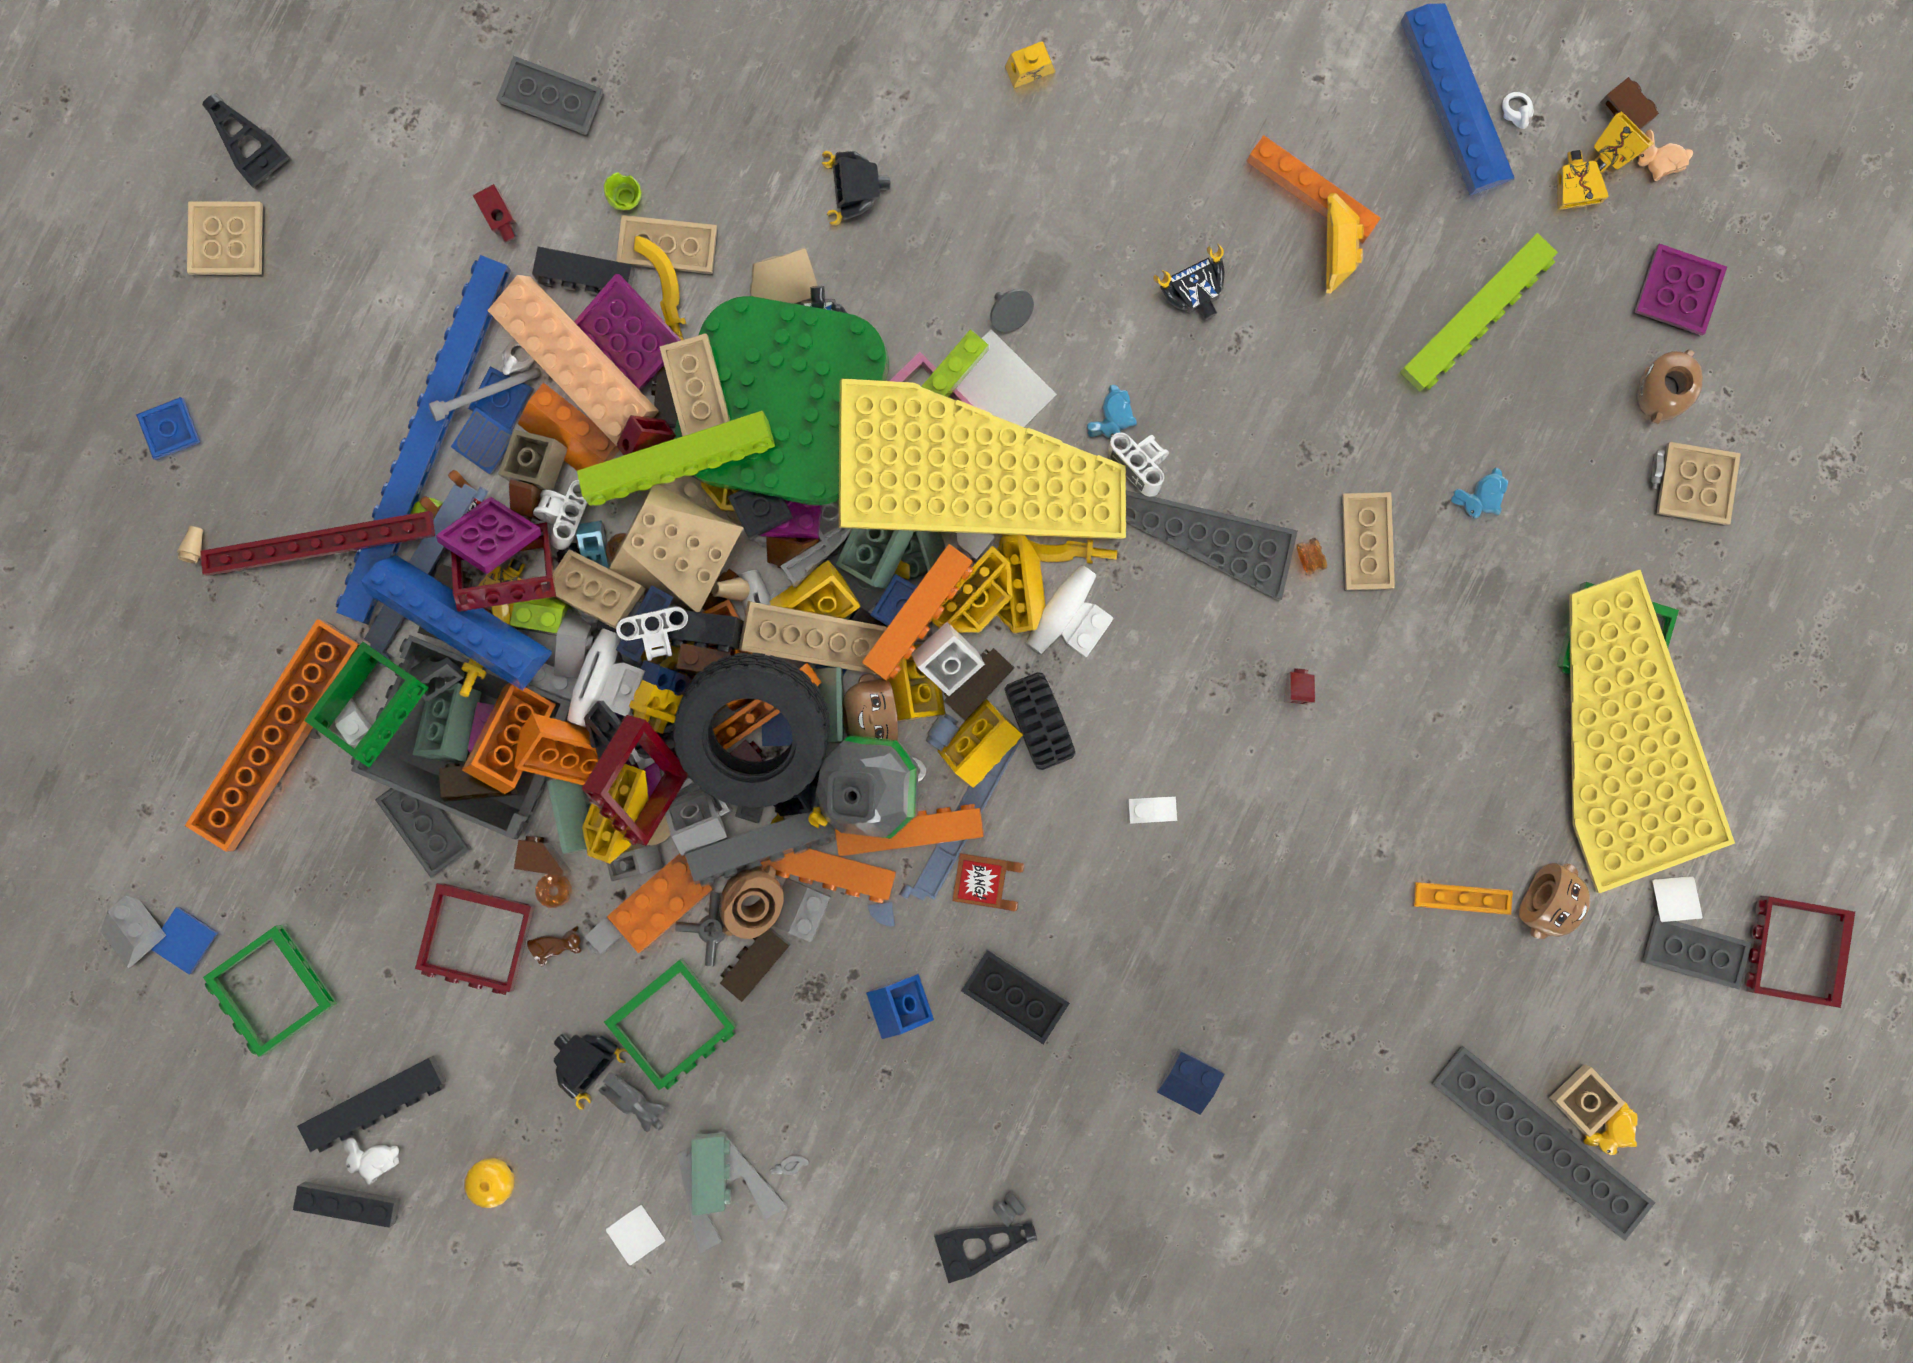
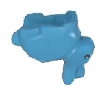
M1116 385L1109 386V393L1105 397L1102 406L1105 419L1101 422L1096 421L1087 424L1089 437L1103 434L1111 439L1114 434L1121 433V430L1137 425L1136 418L1133 417L1130 406L1131 401L1127 390H1120Z
M1495 467L1491 474L1485 475L1477 482L1474 494H1468L1461 489H1456L1451 502L1464 506L1466 512L1473 518H1479L1482 512L1493 513L1499 516L1502 509L1501 503L1509 481L1502 476V471Z

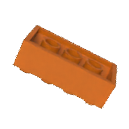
M544 382L530 398L518 421V425L528 433L553 438L567 447L564 461L576 471L612 460L619 452L618 447L591 419Z
M532 713L520 730L514 766L518 770L584 785L599 759L596 748L591 747L590 734L586 727Z

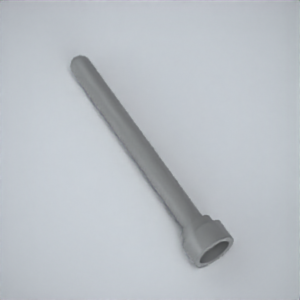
M533 368L447 402L436 400L429 403V408L437 422L444 419L445 415H448L451 410L539 377L541 371L539 368Z

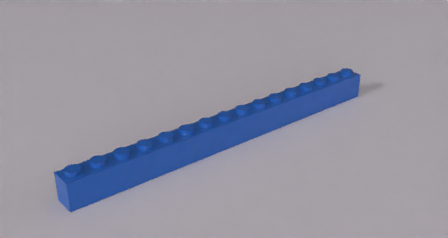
M480 255L478 261H474L471 267L472 277L470 282H466L462 290L463 299L461 304H458L454 309L453 318L455 319L453 324L446 329L444 334L445 344L436 354L434 371H430L427 376L426 384L428 386L426 391L419 396L417 401V407L419 408L416 415H413L409 421L408 429L410 430L407 438L404 437L400 443L399 451L401 453L398 460H394L391 465L390 473L392 475L389 482H386L382 488L381 496L383 497L380 505L377 504L373 510V521L409 515L414 504L419 501L455 412V409L449 411V414L445 415L444 419L436 422L429 408V403L436 400L447 402L461 396L493 317L487 310L503 293L511 273V269L507 265ZM402 542L359 549L354 557V563L356 564L353 571H350L346 577L345 585L347 586L344 594H340L337 599L336 607L338 609L336 613L369 625L378 600L367 594L361 580L376 562L397 555Z

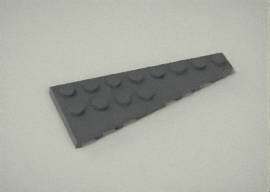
M1126 490L1127 523L1277 600H1282L1298 530L1158 497H1149Z

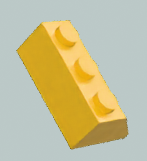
M829 560L814 569L796 588L791 585L770 600V605L843 619L861 607L843 576Z
M917 644V645H913V646L917 649V648L920 647L922 644ZM912 655L908 660L903 658L899 664L901 670L894 679L890 677L888 679L894 695L897 722L945 715L942 689L917 667Z
M985 699L959 727L947 747L944 746L942 751L938 750L937 752L959 777L974 788L1001 761L1002 757L1017 744L1023 734L989 700Z

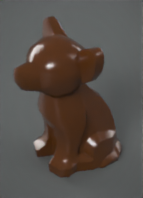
M578 926L572 928L562 937L545 935L528 940V949L541 967L545 966L548 958L560 955L565 950L578 954L582 951L579 946L581 938L576 932L579 928Z

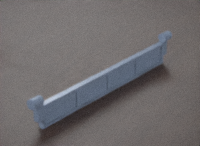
M454 484L434 518L435 537L423 538L409 563L430 575L446 548L437 542L436 535L465 515L474 499L483 502L488 490L479 487L478 491H476L467 484H464L462 488ZM384 604L364 639L371 643L370 647L390 660L392 656L385 651L405 617Z
M1018 740L1017 744L1002 757L1001 761L985 775L981 782L974 788L970 785L968 786L955 811H961L960 806L975 804V809L981 808V813L983 812L1021 740ZM967 839L937 843L914 888L904 884L899 895L906 899L912 894L921 900H924L926 896L935 900Z

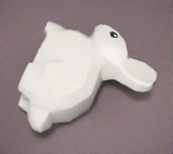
M351 1137L343 1143L344 1149L349 1154L346 1161L348 1171L351 1174L359 1172L367 1186L375 1182L377 1177L399 1164L397 1157L399 1148L397 1146L375 1145L363 1152L359 1150L355 1139Z

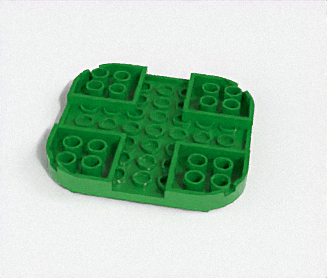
M753 296L736 297L725 301L707 316L702 324L699 335L707 334L709 337L730 421L763 411L769 421L775 447L769 448L763 453L747 455L738 461L731 460L722 463L717 468L701 470L693 476L711 486L767 494L802 504L825 505L838 501L840 380H887L889 356L880 334L868 321L849 313ZM678 419L674 432L676 437L674 439L683 437Z

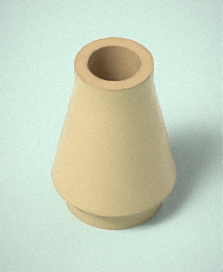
M189 526L177 550L179 560L196 564L198 559L201 558L203 529Z
M741 577L715 582L712 587L713 596L739 602L746 599L750 592L749 583Z

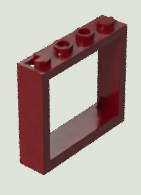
M547 522L535 524L540 527L543 535L537 537L520 550L526 551L543 548L546 576L464 588L462 563L464 559L451 551L453 595L457 611L556 597L552 546Z
M626 715L583 785L582 790L590 798L589 802L600 809L599 813L612 822L611 826L621 832L623 840L629 841L632 845L637 843L647 846L687 779L688 773L684 771L679 759L645 719ZM639 743L664 772V775L634 822L608 791L635 746Z
M437 883L415 969L421 970V974L427 977L435 978L436 974L445 976L444 980L451 983L459 984L461 980L469 982L468 986L476 989H483V986L490 987L492 992L496 994L506 995L507 992L514 991L535 905L445 883ZM446 896L523 914L507 981L429 962Z
M1761 896L1756 905V914H1758L1757 924L1753 926L1752 930L1754 944L1748 955V960L1751 964L1750 970L1745 976L1746 991L1841 1008L1856 911ZM1772 905L1836 916L1824 997L1760 986Z

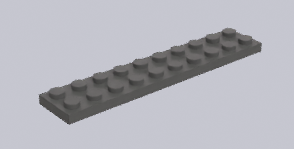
M1462 1046L1433 1082L1436 1088L1623 1240H1627L1655 1204L1651 1198L1465 1047Z

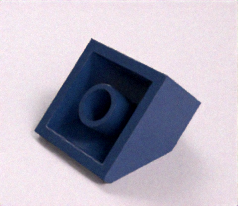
M1178 1049L1157 1093L1201 1115L1214 1097L1225 1073Z

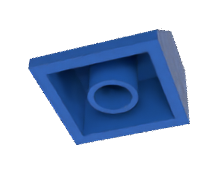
M919 974L866 993L882 1039L903 1034L934 1021Z

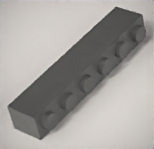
M812 810L810 813H803L686 853L685 856L695 885L700 884L703 887L714 883L715 878L724 876L726 879L736 876L738 870L747 868L749 871L762 866L761 862L771 860V862L780 861L785 858L784 855L794 851V854H800L807 851L808 846L817 844L819 847L832 842L831 838L835 837L833 827L829 822L825 827L820 824L819 828L811 825L808 818L813 812Z

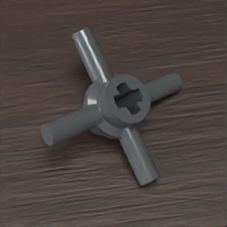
M710 892L709 915L702 918L699 923L676 922L675 926L676 932L698 933L699 937L706 942L705 966L715 965L716 943L722 941L726 936L722 932L725 925L721 917L718 916L720 893ZM711 922L714 923V927L718 928V932H715L714 936H711V932L706 930L707 926H711Z

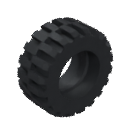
M1036 672L1007 684L1004 690L1020 732L1023 734L1022 737L1036 769L1045 770L1072 759L1076 754L1075 748L1045 675Z

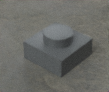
M738 806L735 817L759 824L764 806L760 808Z

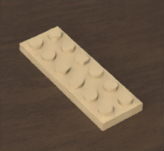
M748 601L739 650L876 674L863 665L862 662L885 632L887 626Z

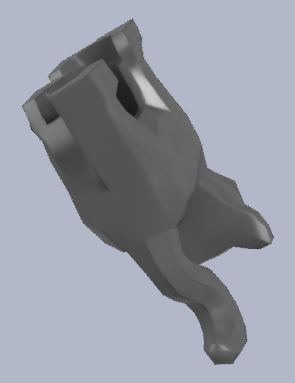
M609 1073L603 1080L605 1084L598 1090L602 1095L626 1115L630 1113L636 1114L644 1131L649 1132L651 1125L658 1131L663 1129L664 1123L657 1118L666 1109L663 1105L646 1101L643 1094L623 1081L619 1074Z

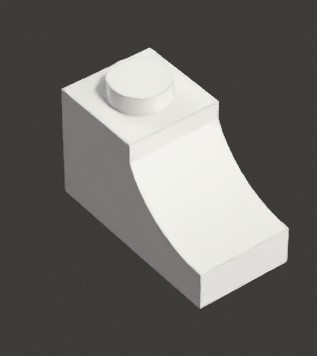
M352 698L335 719V726L350 745L359 744L371 728V724Z
M1176 797L1127 799L1128 824L1177 821Z

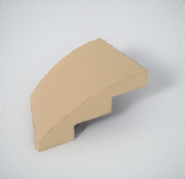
M801 248L782 256H772L753 263L751 274L753 280L750 284L749 293L753 297L793 304L811 298L810 287L818 285L806 248Z

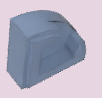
M892 902L868 905L871 916L877 922L885 926H895Z

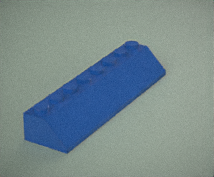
M1426 4L1405 12L1400 22L1469 195L1472 196L1514 180V174L1446 4Z
M397 555L376 562L361 580L367 594L522 691L552 654L551 650L483 608L458 612L451 588Z

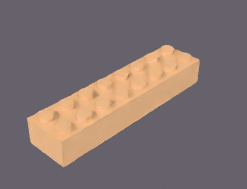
M517 275L487 310L616 446L630 415L654 418L659 412L530 276Z

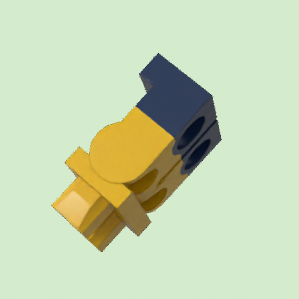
M644 660L641 669L645 673L640 687L634 693V701H630L629 707L635 709L634 717L645 719L656 732L663 734L667 721L674 723L676 717L674 715L677 713L680 701L692 677Z

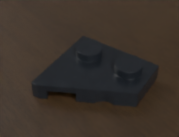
M597 701L584 717L586 729L590 734L591 747L596 748L598 759L601 758L622 723L604 701Z

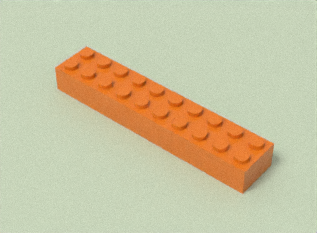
M317 619L186 822L185 826L225 852L235 851L313 729L304 719L360 645L359 642L323 620Z

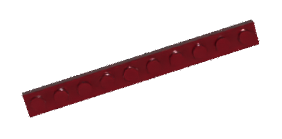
M426 511L200 551L202 574L209 576L435 537L433 513Z

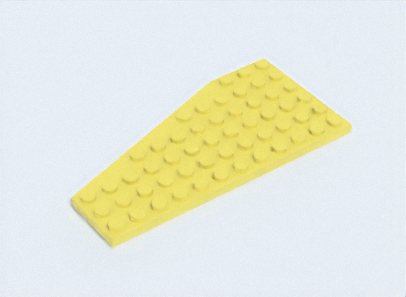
M856 379L840 380L839 528L1124 539L1126 538V466L1102 456H1096L1031 428H1024L991 415L992 413L970 404L940 395L920 387L916 383Z
M1635 570L1569 594L1573 827L1597 893H1602L1735 844L1641 570Z

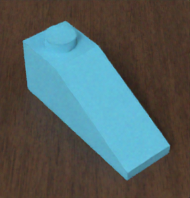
M602 520L579 524L576 536L581 555L609 568L610 560Z

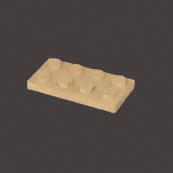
M621 215L616 261L632 264L633 266L655 268L645 256L634 251L635 236H641L652 241L665 252L674 270L712 274L718 227L712 224Z
M702 334L660 346L682 436L729 422L730 418L708 335Z
M1391 492L1342 494L1345 590L1394 589Z
M570 549L554 571L556 597L554 598L615 629L617 623L629 615L645 591L642 585Z

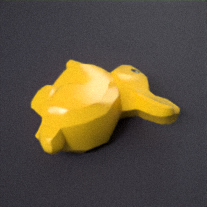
M1625 1102L1605 1122V1132L1601 1134L1595 1132L1591 1137L1585 1135L1584 1143L1589 1146H1599L1604 1153L1611 1156L1617 1153L1618 1147H1637V1142L1635 1141L1637 1113L1633 1112Z

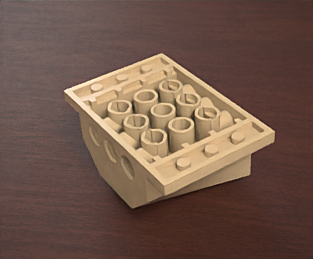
M685 475L676 478L673 482L660 483L649 489L608 569L643 586L645 591L637 602L642 603L652 585L673 597L668 608L674 606L680 607L684 611L700 612L743 527L735 511L721 510L701 487V481L692 476Z

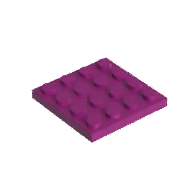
M615 274L574 321L640 391L664 366L660 346L681 341L620 274Z

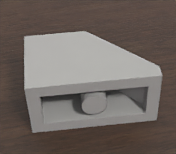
M657 844L622 853L610 864L607 863L611 881L663 868Z

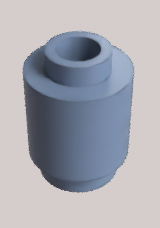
M948 714L944 717L939 715L927 734L929 736L926 741L942 751L944 746L947 747L959 730V727L956 726L958 721Z

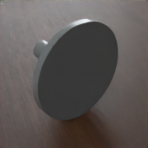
M1013 289L1004 294L997 292L994 296L996 302L991 309L990 320L992 325L1001 332H1010L1018 329L1026 323L1034 308L1032 296L1023 289Z

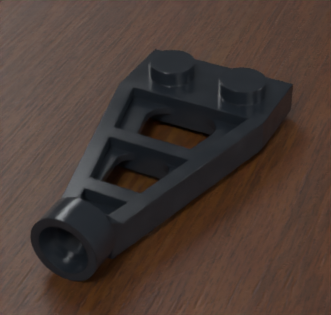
M217 93L208 96L203 101L202 106L210 114L235 168L253 188L290 158L272 136L224 103ZM231 117L235 118L243 126L232 137L223 125ZM251 135L260 141L261 147L248 158H245L241 154L238 142L245 136Z
M1032 1221L1024 1224L1009 1225L1008 1227L1006 1225L957 1227L934 1234L948 1284L971 1277L1024 1244L1038 1240ZM1021 1230H1024L1025 1238L1021 1236ZM1006 1233L1010 1240L1009 1245L997 1251L993 1250L989 1237L994 1234ZM977 1238L983 1240L986 1246V1253L975 1261L968 1260L963 1246L964 1241Z

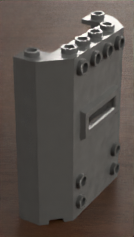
M409 635L408 639L405 638L399 650L401 652L400 658L405 660L404 663L401 662L398 666L410 675L411 668L428 657H431L436 662L449 658L461 669L465 662L469 663L467 658L412 635ZM483 666V670L486 671L485 678L481 679L480 676H477L472 689L481 692L480 703L495 705L503 687L509 682ZM464 671V678L455 684L463 685L468 672ZM396 673L397 679L394 685H390L385 696L387 702L384 708L381 707L379 709L376 719L405 681ZM529 684L526 686V688L556 704L550 718L571 723L567 721L570 707L569 701ZM422 697L370 768L354 757L351 759L350 764L353 765L351 768L352 772L511 839H518L520 837L522 827L525 822L528 823L548 780L547 776L523 771L517 782L518 795L444 802L440 793L439 768H445V765L450 763L413 755L425 700ZM459 762L460 766H464L465 763H466V762Z

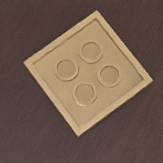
M188 202L187 273L190 275H262L263 204L261 202Z
M1668 442L1656 514L1730 525L1741 453Z

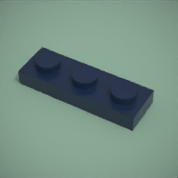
M651 585L635 615L668 608L673 597ZM650 616L645 620V627L648 630H655L659 624V620L654 616ZM632 623L628 626L624 634L625 636H630L634 633L635 627ZM621 639L616 651L638 662L645 649L643 639Z

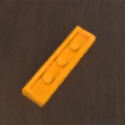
M1415 882L1413 906L1511 915L1513 891Z

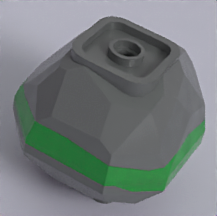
M848 736L824 758L819 770L816 797L824 818L841 833L891 839L917 816L919 766L897 740Z

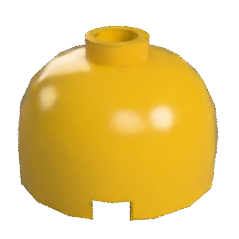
M485 1158L476 1162L468 1170L464 1180V1190L468 1199L474 1205L482 1208H494L503 1204L511 1196L514 1189L513 1172H511L504 1161L496 1158Z

